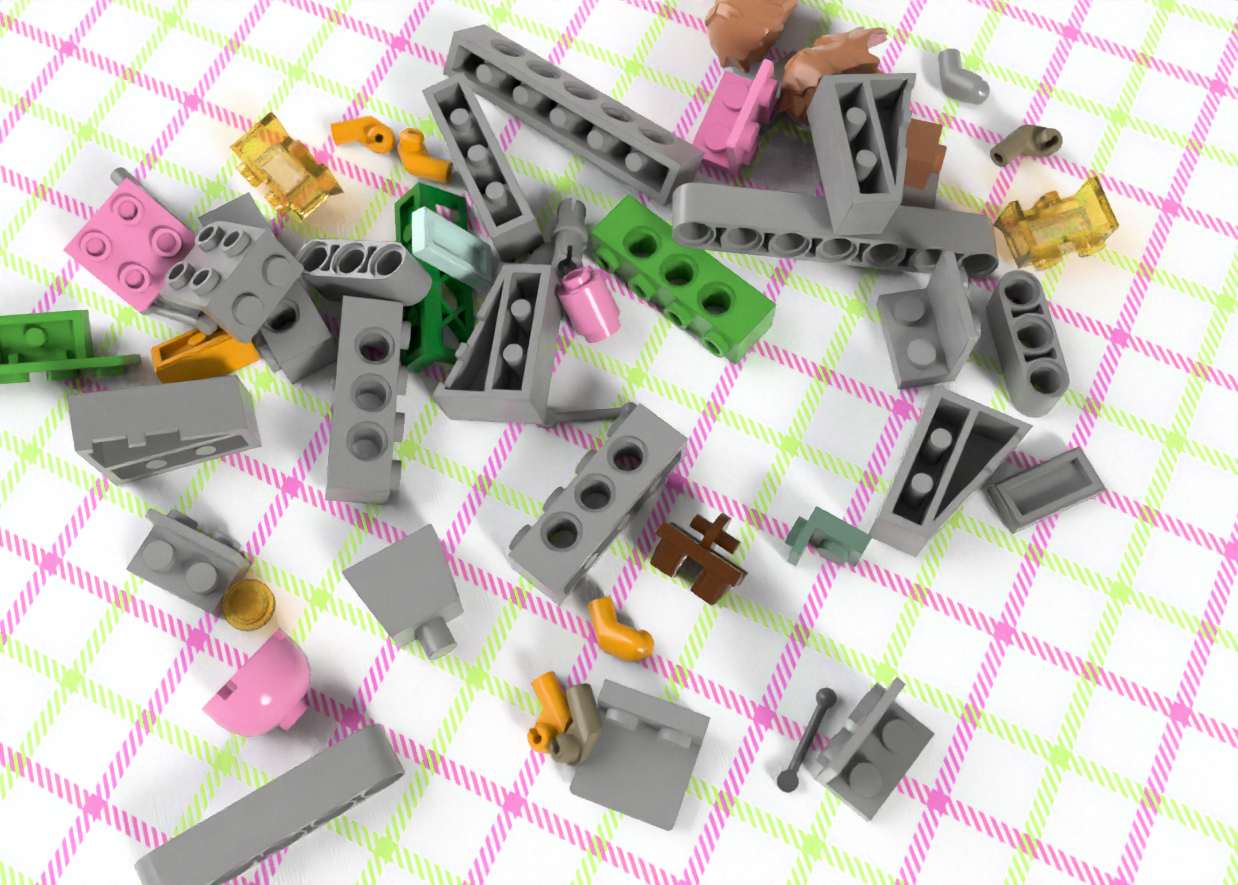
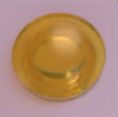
M255 579L242 580L231 586L222 602V613L225 620L235 629L245 632L255 631L265 626L273 617L276 608V599L273 591L265 583Z

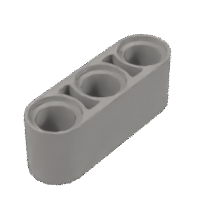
M315 239L303 246L296 255V259L305 267L300 276L324 298L330 301L342 302L344 295L404 302L403 306H411L420 302L428 294L432 285V278L428 271L401 243L394 241Z
M1012 270L1003 275L987 303L986 315L1014 408L1022 415L1039 418L1047 415L1067 391L1070 384L1069 373L1039 279L1025 270ZM1007 297L1015 298L1021 304L1013 303ZM1019 339L1029 341L1034 348L1024 346ZM1031 383L1042 385L1048 394L1037 391Z

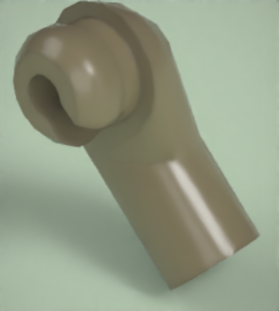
M1025 124L1018 127L990 150V157L999 167L1007 166L1019 155L1048 157L1059 151L1063 144V137L1060 131L1055 128Z
M587 683L574 685L565 691L573 721L566 733L558 734L556 738L552 739L550 744V754L553 760L559 764H567L573 767L586 761L602 733V722L591 685Z

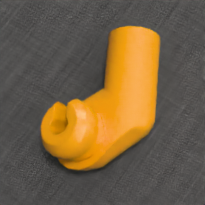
M373 116L330 124L336 146L359 142L377 154H385L394 147L395 135L393 131Z
M406 128L401 131L399 135L400 142L397 144V153L405 170L415 177L449 184L453 175V162L430 157L425 144H423L425 137L419 129Z
M612 597L599 598L587 604L598 645L605 653L632 663L648 658L653 653L654 639L652 635L646 630L638 631L619 623Z
M554 671L547 672L531 682V686L543 709L535 727L529 729L527 741L529 746L538 753L550 754L552 739L556 738L560 733H566L573 721L565 692Z

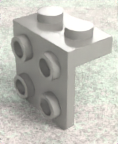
M216 221L205 226L195 238L196 245L184 260L177 262L169 269L165 276V284L160 289V295L169 302L203 311L237 342L248 344L305 267L267 229Z

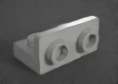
M150 508L145 518L154 526L126 570L219 618L252 565L238 553L242 545L216 530L213 531L210 537L196 531L198 523L177 510L171 509L166 516Z

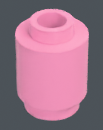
M581 267L569 272L562 278L561 282L563 285L558 289L557 295L578 335L584 336L588 343H596L609 338L620 329L621 323L618 319L620 310L600 271H589L587 267Z

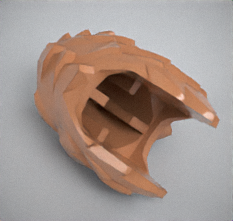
M715 0L713 7L710 8L706 16L705 26L708 29L710 46L719 57L720 67L726 68L734 65L747 74L750 72L751 63L762 62L769 48L781 36L784 30V23L798 5L797 0Z
M864 26L857 27L849 32L824 35L816 39L813 48L807 47L798 51L785 66L778 110L788 113L795 122L800 120L804 125L808 126L809 121L806 111L823 75L884 73L878 69L880 59L869 53L868 49L887 41V30L881 27L865 29Z

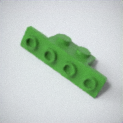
M89 310L0 316V384L30 382L29 372L46 371L47 381L78 378L77 369L94 368L95 377L126 375V365L141 363L140 354L94 357Z

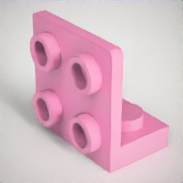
M764 59L754 81L729 71H724L692 142V145L705 152L701 163L738 178L744 165L752 166L761 146V140L757 139L762 125L763 123L770 125L778 109L780 98L776 97L779 81L775 80L774 62Z
M126 178L63 251L136 311L145 312L160 295V289L165 284V276L169 269L177 262L184 260L196 245L195 238L197 235L154 200L155 198L145 189Z

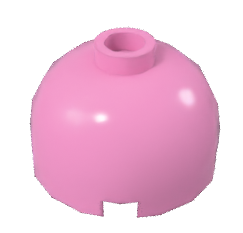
M279 628L201 710L217 725L231 734L247 738L262 736L277 725L284 731H287L309 707L301 700L311 684V667L306 654L286 632Z

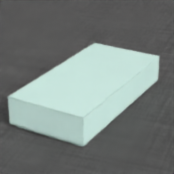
M425 206L412 212V255L478 291L492 286L491 246Z

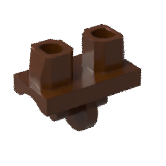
M724 512L713 523L700 514L693 518L690 527L704 536L702 541L674 522L667 523L663 521L655 533L661 540L656 546L650 564L667 576L676 578L689 557L696 561L704 569L690 591L709 605H715L731 587L740 586L748 574L743 568L714 550L718 545L733 555L741 543L726 532L732 518Z

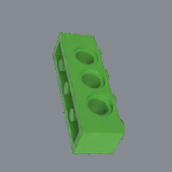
M627 194L591 230L592 256L597 265L609 274L615 272L628 282L633 293L644 301L651 300L661 307L666 317L676 327L680 329L688 328L701 338L704 347L718 358L725 357L736 365L772 326L776 303L705 250L682 247L677 244L673 239L672 226L630 194ZM637 252H648L652 255L645 258H639L634 256L633 254ZM679 278L686 280L688 283L676 286L669 283V281ZM718 306L723 308L725 312L712 314L706 311L705 308Z

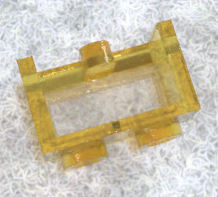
M272 111L229 147L241 161L236 170L254 189L262 184L269 191L263 197L282 218L290 212L300 223L330 196L345 193L329 168L323 162L319 165L306 146L299 139L295 141L288 134Z
M1097 176L1088 178L1073 196L1061 199L1057 190L1050 191L1042 195L1032 208L1024 211L1018 200L1009 202L993 224L994 227L1003 233L1017 268L1021 269L1033 265L1035 271L1049 269L1059 264L1063 260V255L1075 251L1079 258L1088 257L1101 251L1107 246L1105 241L1120 227Z

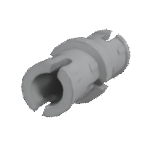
M572 198L564 199L559 203L557 207V224L552 229L550 240L551 245L554 246V255L551 265H553L558 278L561 279L563 266L568 267L567 274L583 267L582 252L587 247L588 232L584 226L586 207L578 199L576 200L575 211L571 210Z

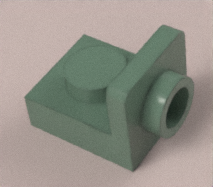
M816 506L808 520L799 516L789 532L785 544L791 546L792 549L787 562L796 566L811 542L818 546V553L825 559L838 565H845L847 562L856 567L873 536Z

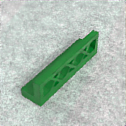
M418 182L394 203L396 242L401 243L412 254V212L424 206L435 213L436 205L451 209L452 223L468 232L466 197ZM413 255L432 278L431 289L420 302L411 306H403L402 320L411 321L409 349H400L401 366H408V372L418 374L436 361L455 365L457 361L455 353L457 350L444 347L443 327L447 325L459 339V346L461 342L467 343L474 330L472 287ZM443 282L457 298V308L454 311L441 296L440 285Z

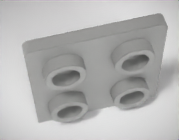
M953 250L942 252L926 288L883 294L878 297L876 306L898 389L955 381L965 362L968 361L969 355L977 341L981 338L980 318L976 311L970 310L966 296L968 293L967 273L963 266L958 267Z
M898 677L886 688L877 682L848 716L856 724L853 729L849 731L843 726L815 760L823 766L815 780L866 822H870L935 734L894 702L906 685Z
M605 679L597 699L598 712L602 722V733L587 760L578 764L570 785V792L574 796L660 829L671 831L674 828L711 717Z

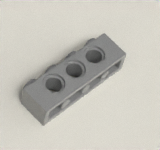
M464 71L421 90L501 261H512L545 243L532 210Z
M250 192L198 217L203 228L216 221H225L267 229L274 236ZM298 277L256 332V334L261 332L267 344L259 349L272 372L276 373L282 369L292 385L336 362L338 351L334 338ZM294 322L290 328L279 330L285 323Z
M343 295L325 489L326 501L386 505L390 490H399L402 462L401 460H392L394 442H402L405 413L396 412L397 395L405 396L408 379V366H400L399 360L400 349H409L411 321L402 320L404 302ZM366 348H376L386 358L380 361H370L361 354V351ZM371 393L380 398L382 405L369 409L363 407L356 398L361 394ZM359 440H369L378 447L379 453L372 457H363L354 451L352 445Z
M641 403L637 405L630 415L624 412L613 422L607 433L609 439L598 452L591 449L585 454L576 467L575 473L577 476L565 489L562 486L555 489L543 505L542 510L545 513L533 527L529 524L522 527L509 545V549L512 551L508 554L512 569L559 607L686 457L688 438ZM631 456L638 459L641 465L634 470L624 471L619 469L615 463L622 457ZM593 493H601L609 498V502L600 509H591L583 504L584 499ZM562 530L571 531L577 536L576 541L566 548H557L550 544L552 536Z

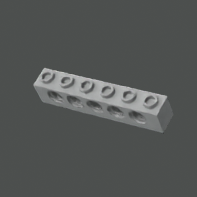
M485 24L453 33L443 74L450 78L464 71L474 93L664 206L673 201V193L676 188L693 182L705 154L703 150Z

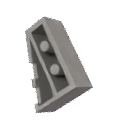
M916 73L835 74L822 76L806 112L834 236L881 234L902 202L908 148H905L907 128L911 123L912 110H910L911 92L915 86Z
M504 264L476 315L479 321L467 343L461 342L455 353L457 361L444 384L439 382L432 395L450 420L544 424L563 305L557 295V291L562 285L553 265Z
M237 375L66 395L75 452L115 486L262 446L252 396Z
M935 385L920 413L868 534L877 541L916 557L1018 447L1033 425Z

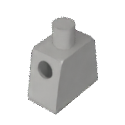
M431 523L342 571L347 582L399 647L406 646L418 639L430 661L447 655L457 647V643L446 623L460 616L464 612V608L443 544Z

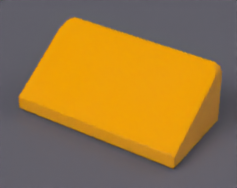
M218 324V328L211 335H205L198 328H195L150 349L155 373L162 384L225 376L258 361L260 355L253 338L248 344L237 342Z

